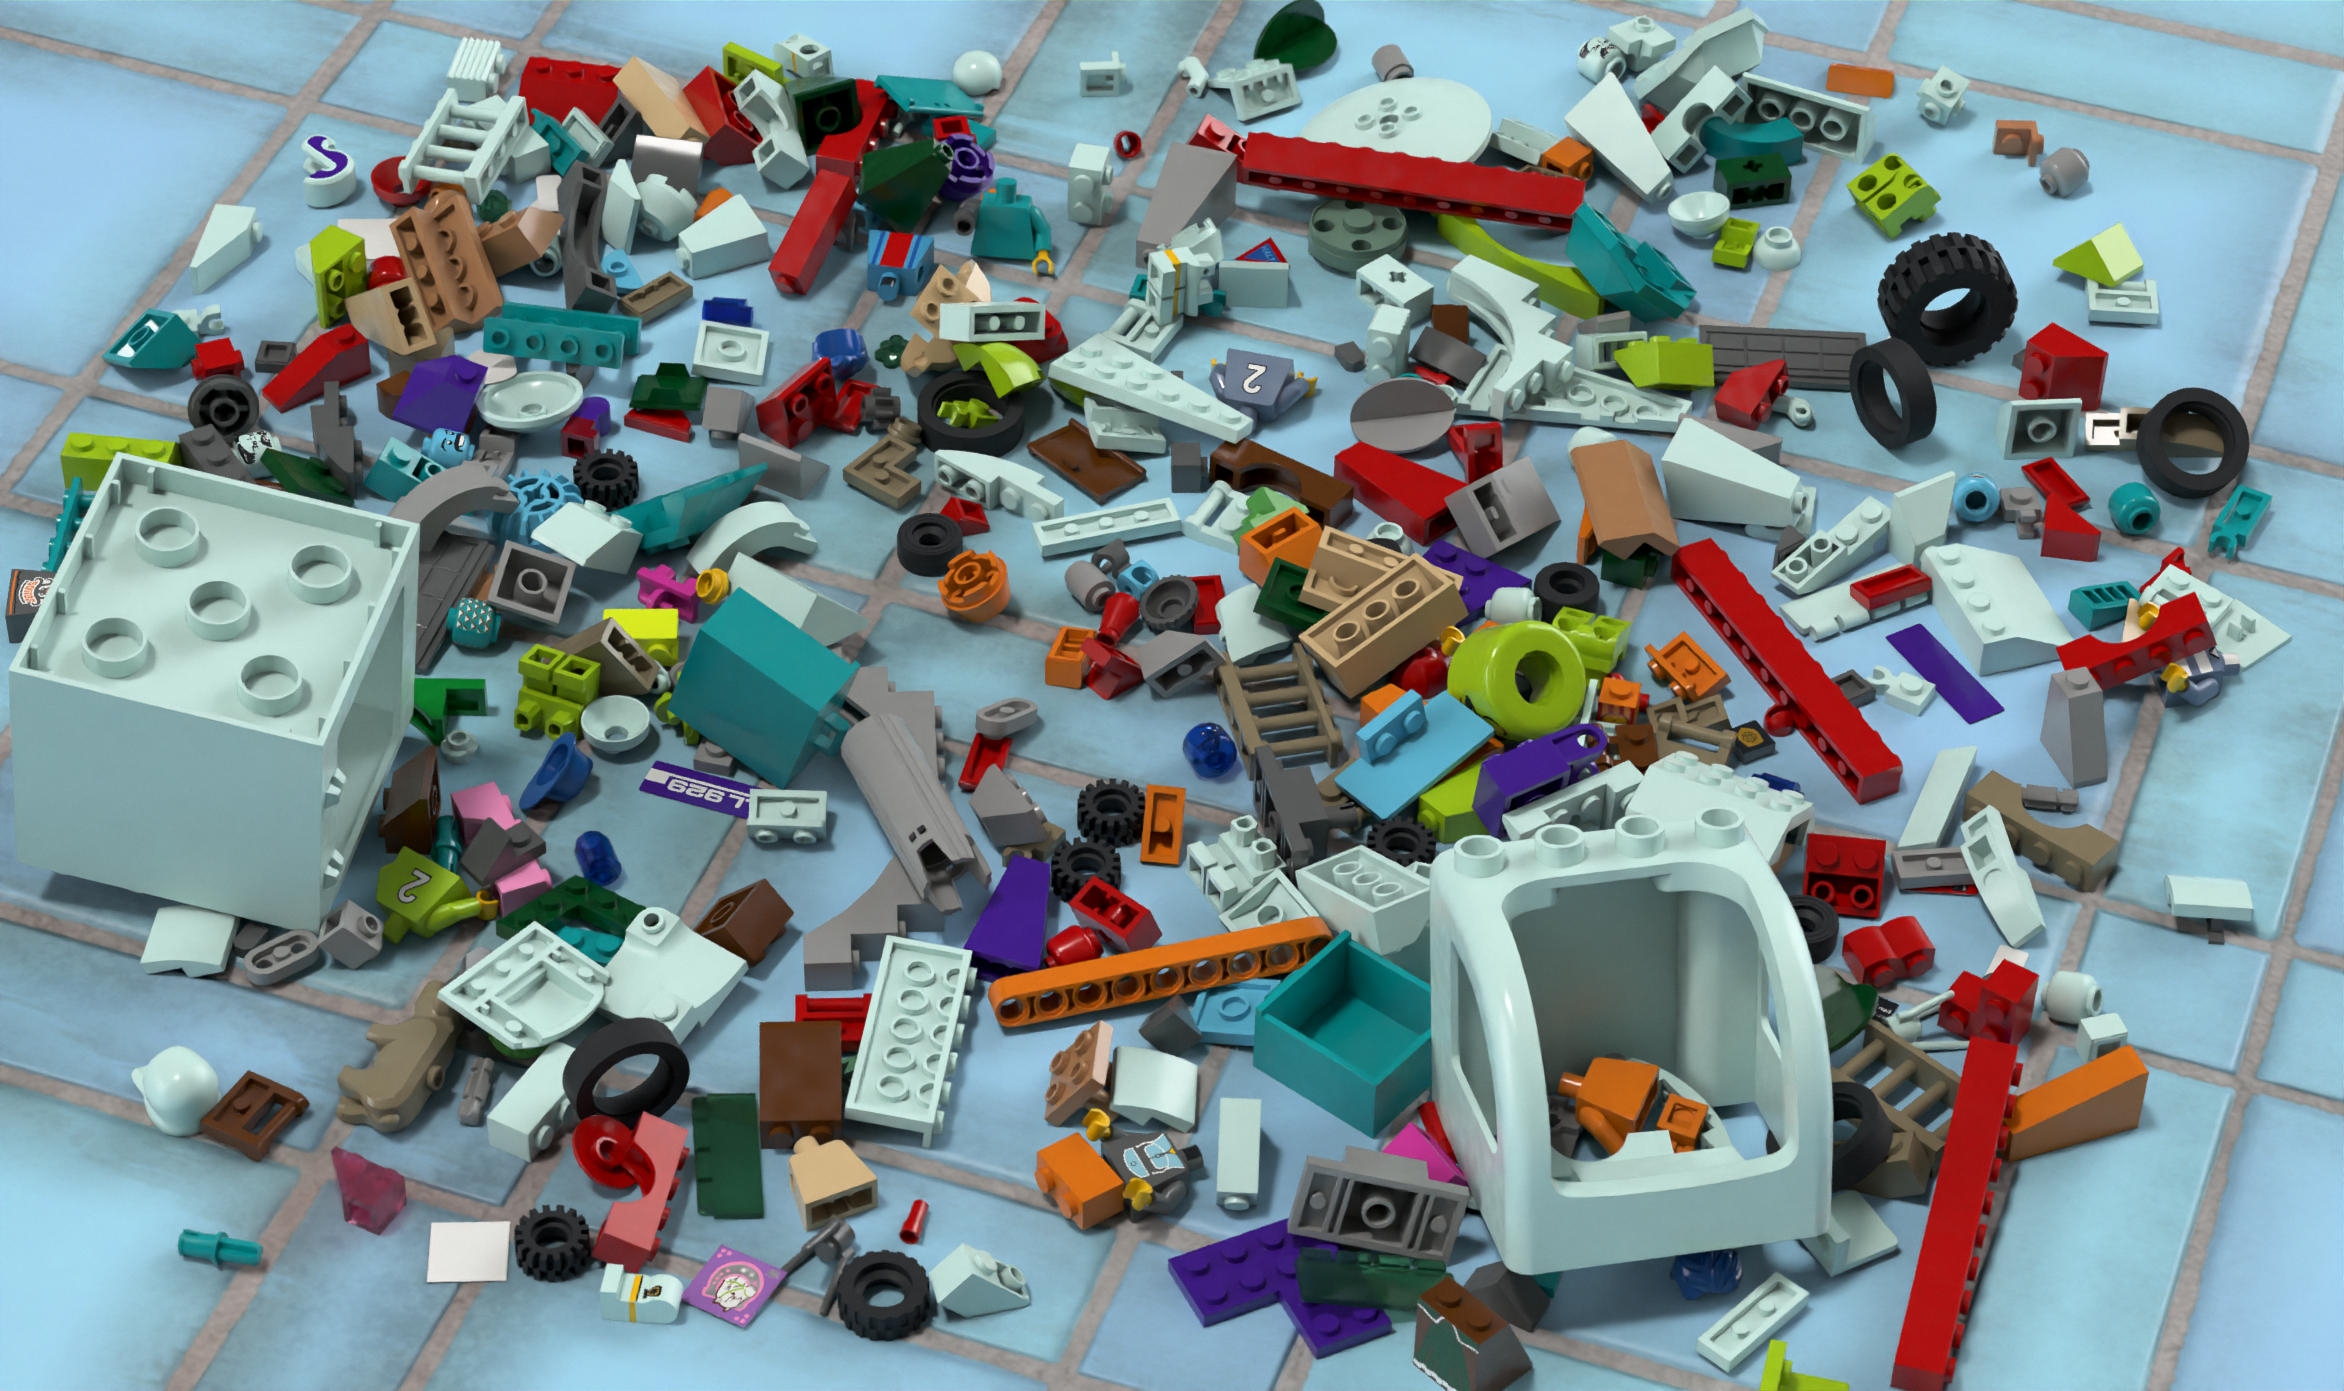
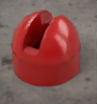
M1121 131L1113 140L1114 150L1122 157L1132 158L1141 150V139L1132 131ZM1124 136L1127 146L1129 148V151L1126 152L1121 140Z
M1775 704L1769 707L1764 715L1763 729L1774 737L1789 735L1793 730L1794 723L1792 712L1783 704Z

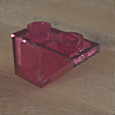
M335 1146L331 1150L334 1181L344 1220L380 1236L407 1205L404 1176L392 1168L382 1167L366 1160L357 1153H350Z

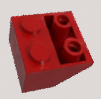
M825 356L803 366L755 406L760 432L791 450L822 424L821 420L829 419L834 415L839 406L831 360Z
M1807 833L1802 895H1810L1826 901L1835 909L1837 914L1879 918L1886 840Z

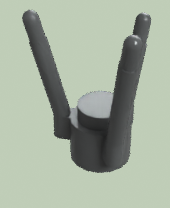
M839 1218L830 1219L813 1238L801 1247V1251L780 1268L788 1272L786 1274L788 1275L813 1252L825 1261L839 1259L819 1310L821 1316L827 1314L838 1287L839 1275H842L843 1268L856 1254L850 1247L855 1241V1233L848 1223Z

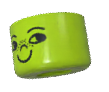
M1525 620L1483 628L1469 635L1459 645L1452 657L1448 671L1447 686L1450 695L1494 728L1495 735L1493 738L1499 740L1502 744L1524 742L1529 739L1536 740L1545 735L1564 730L1575 719L1582 706L1586 689V675L1582 658L1574 643L1565 633L1545 622ZM1515 670L1523 673L1531 683L1533 691L1529 703L1522 698L1517 690Z

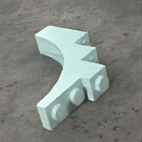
M1469 254L1451 269L1448 298L1461 305L1468 306V309L1485 320L1501 337L1509 353L1511 363L1508 370L1493 387L1490 416L1503 421L1513 411H1517L1523 402L1532 394H1536L1540 388L1552 393L1563 382L1566 383L1570 380L1574 372V364L1572 363L1574 348L1556 340V316L1539 309L1540 300L1538 295L1540 284Z

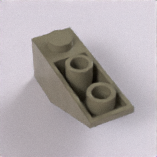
M1915 1131L1893 1133L1891 1147L1877 1168L1864 1179L1844 1190H1855L1859 1193L1885 1199L1925 1194L1932 1164ZM1848 1140L1833 1141V1151Z

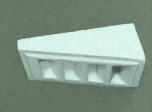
M1647 331L1577 335L1576 367L1588 371L1621 369V366L1614 359V351L1618 350L1617 341H1619V350L1628 348L1627 343L1629 340L1647 341ZM1604 342H1606V360H1605V361H1604Z

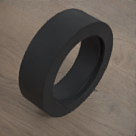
M1889 338L1857 350L1850 363L1849 384L1855 409L1868 433L1879 444L1890 449H1896L1928 437L1933 431L1936 422V397L1929 373L1915 350L1898 338ZM1884 369L1891 376L1897 388L1902 407V419L1896 413L1888 398L1884 384Z
M962 370L939 376L928 383L918 397L917 417L918 425L922 428L920 433L922 436L921 441L933 453L938 450H956L999 458L1013 450L1023 436L1024 400L1022 394L1018 390L999 399L985 371L968 370L964 372ZM970 399H977L986 403L989 407L998 410L1004 417L988 427L963 429L944 423L938 418L937 413L942 402L953 403L954 400L969 402Z
M2195 387L2179 389L2163 397L2143 418L2136 438L2138 459L2148 478L2166 493L2185 499L2208 497L2223 489L2244 467L2250 445L2248 429L2238 409L2222 395L2208 389ZM2183 412L2195 413L2207 418L2216 426L2223 440L2224 455L2220 466L2215 471L2207 474H2191L2179 469L2169 460L2163 449L2161 436L2163 426L2170 416Z
M628 1018L608 1024L582 1041L573 1051L565 1065L562 1084L566 1096L581 1121L593 1115H604L618 1120L632 1131L643 1111L660 1118L673 1107L687 1086L690 1066L686 1055L671 1030L665 1024L651 1018ZM641 1054H655L659 1056V1062L654 1071L636 1088L613 1097H596L593 1095V1090L599 1079L617 1063Z
M1843 1081L1832 1083L1833 1123L1844 1119H1862L1854 1135L1846 1143L1833 1151L1831 1194L1853 1186L1874 1171L1887 1155L1893 1140L1892 1124L1875 1094L1868 1087L1855 1082ZM1770 1128L1766 1137V1151L1768 1155L1776 1153L1781 1149Z

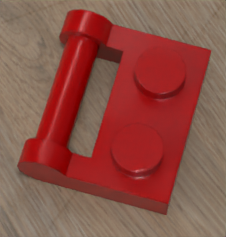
M863 993V997L808 998V994H796L795 1021H841L842 1052L859 1051L873 993Z

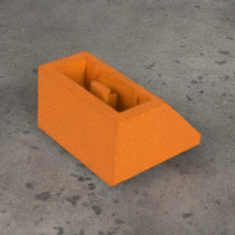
M1295 506L1240 536L1239 570L1263 587L1275 557L1309 569L1323 533L1320 525Z

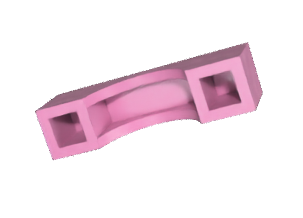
M495 781L451 793L453 822L456 818L459 820V834L465 846L470 845L485 820L489 817L504 830L521 822L520 819L514 820L511 801L507 794L501 795ZM536 858L490 884L491 896L493 900L499 901L498 910L503 918L552 889V882L547 869H540L539 858Z

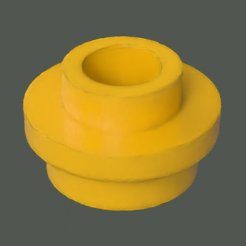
M718 568L706 569L699 575L695 590H697V595L701 597L704 603L715 605L727 595L729 582L725 571Z

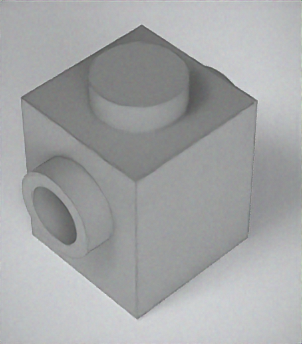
M347 899L323 917L317 946L352 970H355L367 960L372 961L380 953L383 946L381 940L384 923L350 899Z

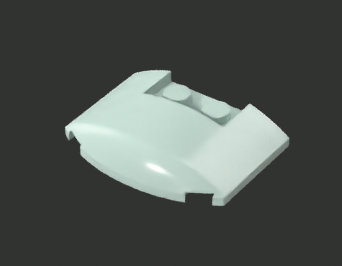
M534 921L438 991L437 998L512 1050L532 1049L545 1046L568 1035L594 1013L605 992L603 991L604 983L607 984L609 971Z

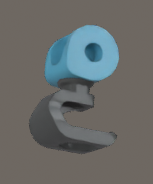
M857 197L840 230L846 237V244H842L835 239L833 246L852 253L854 250V237L859 228L868 232L870 229L876 230L882 218Z
M1117 538L1094 553L1091 563L1096 565L1105 575L1112 571V577L1117 580L1119 592L1130 594L1140 602L1141 597L1144 596V592L1149 589V586L1160 580L1155 569L1144 560L1130 564V556L1124 547L1123 540ZM1106 559L1107 562L1100 567L1102 560Z

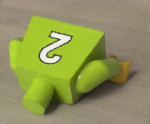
M403 846L394 862L382 867L378 872L376 902L385 915L388 916L384 922L382 937L393 945L399 943L408 929L424 938H430L437 931L460 920L475 916L483 920L494 919L498 913L499 901L495 899L489 902L490 893L484 889L477 892L476 898L471 897L472 893L461 877L406 846Z

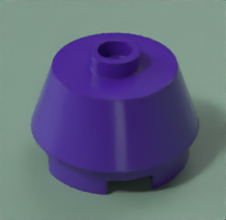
M951 134L948 139L939 142L940 144L942 142L947 143L952 148L955 159L952 160L951 173L937 193L953 202H963L987 189L993 180L995 161L991 151L988 150L985 153L980 146L973 143L975 138L970 135Z

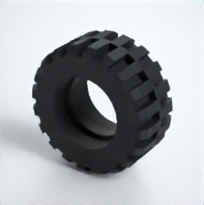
M1948 232L1947 236L1942 237L1940 234L1931 235L1929 240L1922 243L1918 240L1911 244L1912 248L1907 252L1902 250L1895 257L1896 262L1894 265L1889 264L1883 274L1885 279H1881L1878 287V308L1891 338L1903 340L1915 350L1922 361L1924 360L1925 365L1937 367L1939 363H1944L1948 367L1957 365L1958 361L1964 360L1966 363L1975 359V355L1981 352L1983 354L1987 353L1992 349V344L1995 341L1999 343L2006 334L2005 328L2010 329L2015 318L2014 313L2018 309L2017 290L2000 253L1994 249L1992 244L1986 240H1980L1978 236L1965 234L1962 237L1958 232ZM1955 289H1970L1964 298L1950 307L1933 311L1925 310L1931 301L1945 292Z

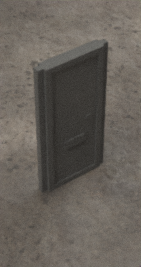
M1699 325L1698 344H1710L1713 346L1714 384H1724L1731 372L1782 359L1787 364L1790 377L1789 387L1850 390V363L1856 351L1866 347V334L1860 332Z
M443 530L430 552L419 550L415 674L426 673L450 631L445 629L449 608H457L462 598H469L496 551L495 545L488 544V541L451 534Z

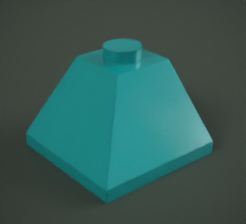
M148 308L101 358L105 362L130 368L180 369L189 365L191 360L196 358L195 344H200L202 341L176 313Z

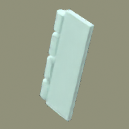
M1900 562L1779 606V612L1802 635L1809 633V636L1816 641L1838 633L1839 629L1844 631L1869 622L1870 618L1875 620L1900 610V606L1905 609L1927 601L1928 596L1927 592H1923L1870 611L1850 596V585L1852 583L1905 566Z

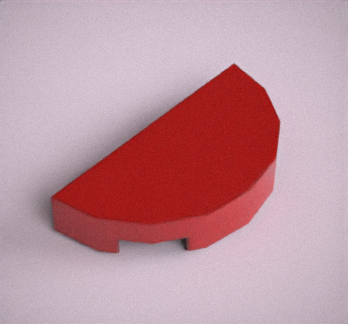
M633 408L623 416L624 426L686 443H689L692 436L691 422L685 416L683 410L643 408L637 411V408Z

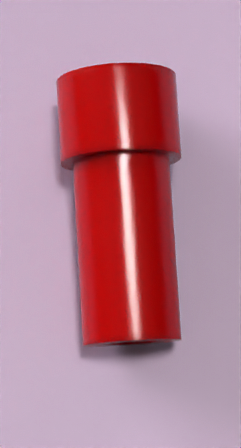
M1417 366L1413 371V374L1436 385H1449L1451 387L1453 385V378L1442 373L1437 374L1421 366Z
M918 1199L913 1202L908 1218L903 1222L899 1237L906 1244H916L919 1241L923 1230L922 1225L929 1209V1205L924 1200Z

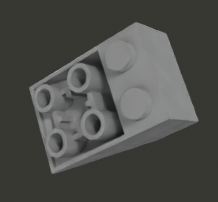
M1528 455L1444 498L1472 554L1484 559L1561 519Z

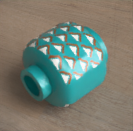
M464 597L459 601L457 608H449L445 629L452 630V640L455 644L485 649L489 646L490 642L496 643L502 614L496 613V607L486 604V601Z

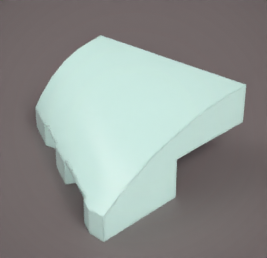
M1256 583L1235 590L1221 599L1215 606L1216 616L1221 624V630L1219 631L1220 641L1226 642L1227 651L1233 666L1253 664L1259 654L1286 649L1293 640L1282 623L1253 612L1261 592Z

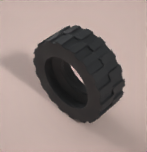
M890 1250L870 1251L861 1257H855L849 1265H845L842 1275L838 1277L837 1300L839 1317L845 1322V1327L849 1331L852 1330L855 1332V1335L861 1338H869L871 1341L886 1340L888 1342L894 1341L896 1338L901 1337L902 1339L909 1336V1333L916 1332L920 1328V1324L926 1321L928 1311L930 1310L929 1277H926L925 1268L920 1266L913 1257L909 1258L905 1256V1253L898 1251L897 1253L890 1252ZM893 1285L903 1290L904 1299L893 1306L878 1307L867 1304L863 1299V1293L872 1286Z

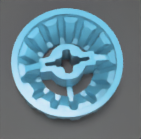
M525 469L521 472L518 479L511 474L506 476L503 480L509 484L510 491L516 498L518 497L520 503L513 514L486 510V523L489 535L497 539L494 541L503 548L506 540L545 553L554 552L555 550L531 538L533 530L568 502L584 504L580 489L560 473L551 478L550 472L546 469H541L539 475L530 476L528 470Z

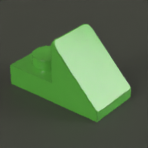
M1259 487L1246 500V506L1251 515L1242 520L1243 527L1233 536V539L1240 549V536L1294 506L1306 515L1309 513V510L1305 505L1267 487Z

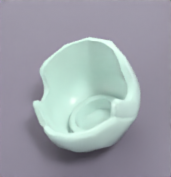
M975 50L964 53L957 59L953 68V82L964 93L972 96L986 94L992 89H999L1001 78H1003L999 61L991 53Z

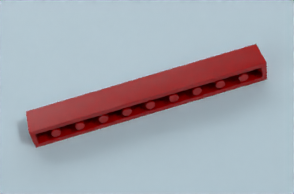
M1269 132L1248 133L1242 162V184L1569 233L1573 223L1570 215L1583 203L1586 184L1585 181H1579L1568 176L1558 178L1545 176L1533 171L1524 173L1511 171L1505 167L1490 168L1477 166L1471 162L1456 163L1443 161L1438 157L1422 158L1409 156L1404 152L1389 153L1376 151L1370 147L1355 148L1342 146L1336 142L1321 143L1308 141L1302 137H1280Z
M1712 538L1680 547L1672 555L1671 579L1775 704H1783L1790 709L1794 717L1793 726L1855 801L1862 805L1899 792L1903 765L1898 755L1891 752L1882 741L1880 734L1873 730L1864 720L1860 710L1857 707H1853L1843 695L1841 688L1834 684L1826 675L1821 664L1815 661L1805 650L1801 640L1794 637L1785 626L1783 619L1772 611L1767 605L1765 598L1758 594L1748 582L1745 574L1740 572L1729 560L1727 553L1721 550Z
M1974 1036L1970 1037L1895 1356L1890 1384L1892 1388L1906 1391H1942L1944 1382L1952 1384L1957 1359L1950 1357L1951 1348L1960 1350L1965 1325L1957 1323L1959 1314L1968 1315L1972 1291L1965 1290L1967 1281L1975 1282L1980 1258L1973 1256L1974 1247L1983 1248L1987 1224L1980 1223L1982 1214L1990 1216L1995 1192L1989 1191L1988 1185L1989 1182H1998L2002 1159L1995 1158L1996 1150L2005 1151L2009 1127L2002 1126L2003 1119H2012L2017 1095L2009 1094L2011 1086L2019 1087L2024 1065L2023 1063L2016 1062L2019 1048L2017 1045Z

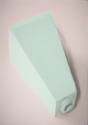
M1610 71L1563 119L1573 139L1594 150L1593 158L1653 206L1658 200H1664L1671 193L1676 182L1670 168L1621 84Z
M1691 418L1683 419L1661 459L1672 518L1777 527L1791 525L1794 528L1801 514H1804L1807 510L1808 496L1802 490L1801 477Z

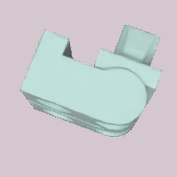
M1251 815L1232 820L1230 831L1219 834L1218 843L1205 846L1202 841L1187 845L1186 874L1199 891L1205 894L1206 900L1218 915L1222 914L1277 868L1284 875L1287 873V865L1277 854L1276 845L1271 839L1263 837L1257 829L1258 823Z

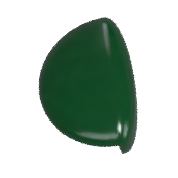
M1295 0L1281 8L1268 21L1259 35L1253 59H1264V61L1278 59L1279 64H1292L1294 72L1308 71L1326 63L1336 50L1337 38L1332 28L1325 23L1322 6L1315 0Z
M1818 966L1814 967L1825 1019L1829 1055L1850 1043L1868 1025L1876 1012L1879 996L1877 990L1872 985L1855 984L1849 986L1837 972L1827 967Z

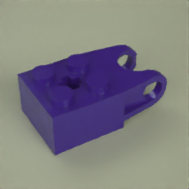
M1578 724L1545 735L1534 741L1532 739L1526 740L1515 749L1504 754H1493L1481 763L1472 808L1492 837L1500 840L1509 836L1502 821L1503 814L1584 780L1578 779L1579 774L1584 768L1590 771V777L1598 774L1599 768L1593 761L1603 755L1606 749L1607 737L1605 733L1593 724ZM1582 735H1590L1598 741V745L1592 748H1585L1579 744L1577 739Z

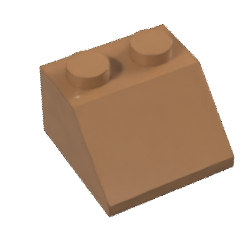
M527 207L518 212L515 210L508 211L492 224L487 221L479 225L476 229L495 278L541 258L565 221L562 214Z

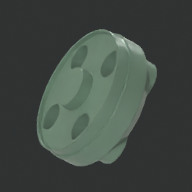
M1330 197L1321 202L1311 215L1308 228L1309 254L1333 269L1346 272L1351 278L1356 279V271L1385 254L1398 261L1406 249V220L1398 207Z

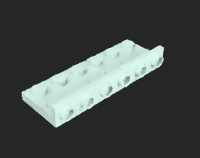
M887 935L845 1105L844 1118L924 1133L922 1148L930 1149L933 1134L941 1136L945 1112L939 1111L940 1105H948L952 1082L945 1080L946 1076L954 1077L958 1053L952 1052L953 1047L961 1048L965 1025L959 1024V1018L967 1020L971 996L965 995L966 990H974L977 968L970 967L971 950Z

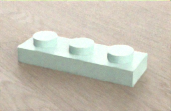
M1776 1271L1697 1339L1696 1351L1729 1373L1808 1304L1809 1293Z

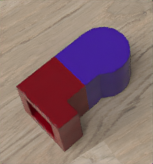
M593 396L583 399L579 408L570 416L560 431L562 456L578 460L579 458L583 459V455L588 452L593 456L594 450L600 449V438L611 431L610 404L605 398Z

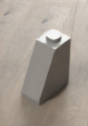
M2086 666L2051 674L2040 736L2041 743L2072 789L2107 782L2108 779L2103 692Z

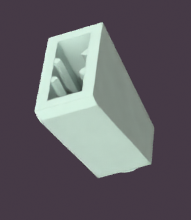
M738 194L679 233V248L675 250L679 267L681 269L685 268L692 280L769 259L768 231L743 196Z
M1220 1098L1216 1204H1224V1207L1230 1210H1245L1249 1208V1205L1257 1206L1261 1099Z

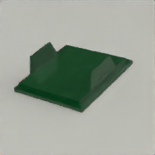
M660 362L655 375L641 374V376H638L629 408L700 411L708 379H704V377H690L684 363Z

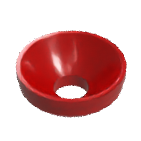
M407 156L386 159L375 166L371 172V183L376 195L396 207H404L410 204L415 205L430 192L433 181L421 179L412 194L397 193L404 190L402 180L398 177V168L400 162L405 160Z

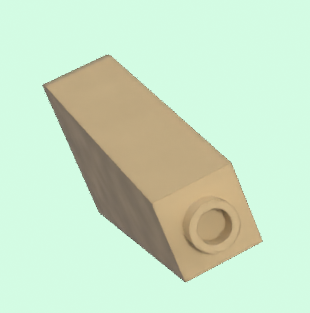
M633 55L613 78L614 83L629 102L641 113V117L656 136L705 142L704 145L711 139L674 77Z
M413 277L343 299L352 326L365 338L402 356L437 344Z

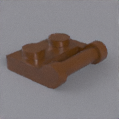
M248 1070L201 1120L202 1133L242 1150L248 1158L259 1162L269 1152L268 1146L295 1117H301L310 1104L307 1098L300 1092ZM275 1104L283 1106L257 1135L250 1133Z

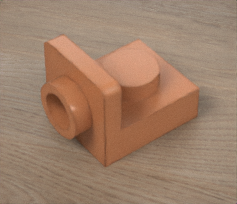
M1996 120L1992 143L1993 154L2027 155L2028 166H2035L2037 154H2043L2044 136L2043 134H2038L2036 121Z

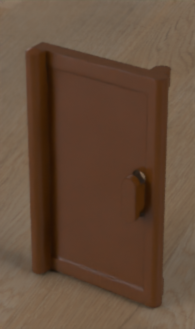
M1074 418L1069 420L1067 426L1036 439L1026 446L1029 454L1044 460L1093 495L1101 505L1106 503L1107 497L1142 482L1146 478V469L1121 451L1095 448L1088 428Z

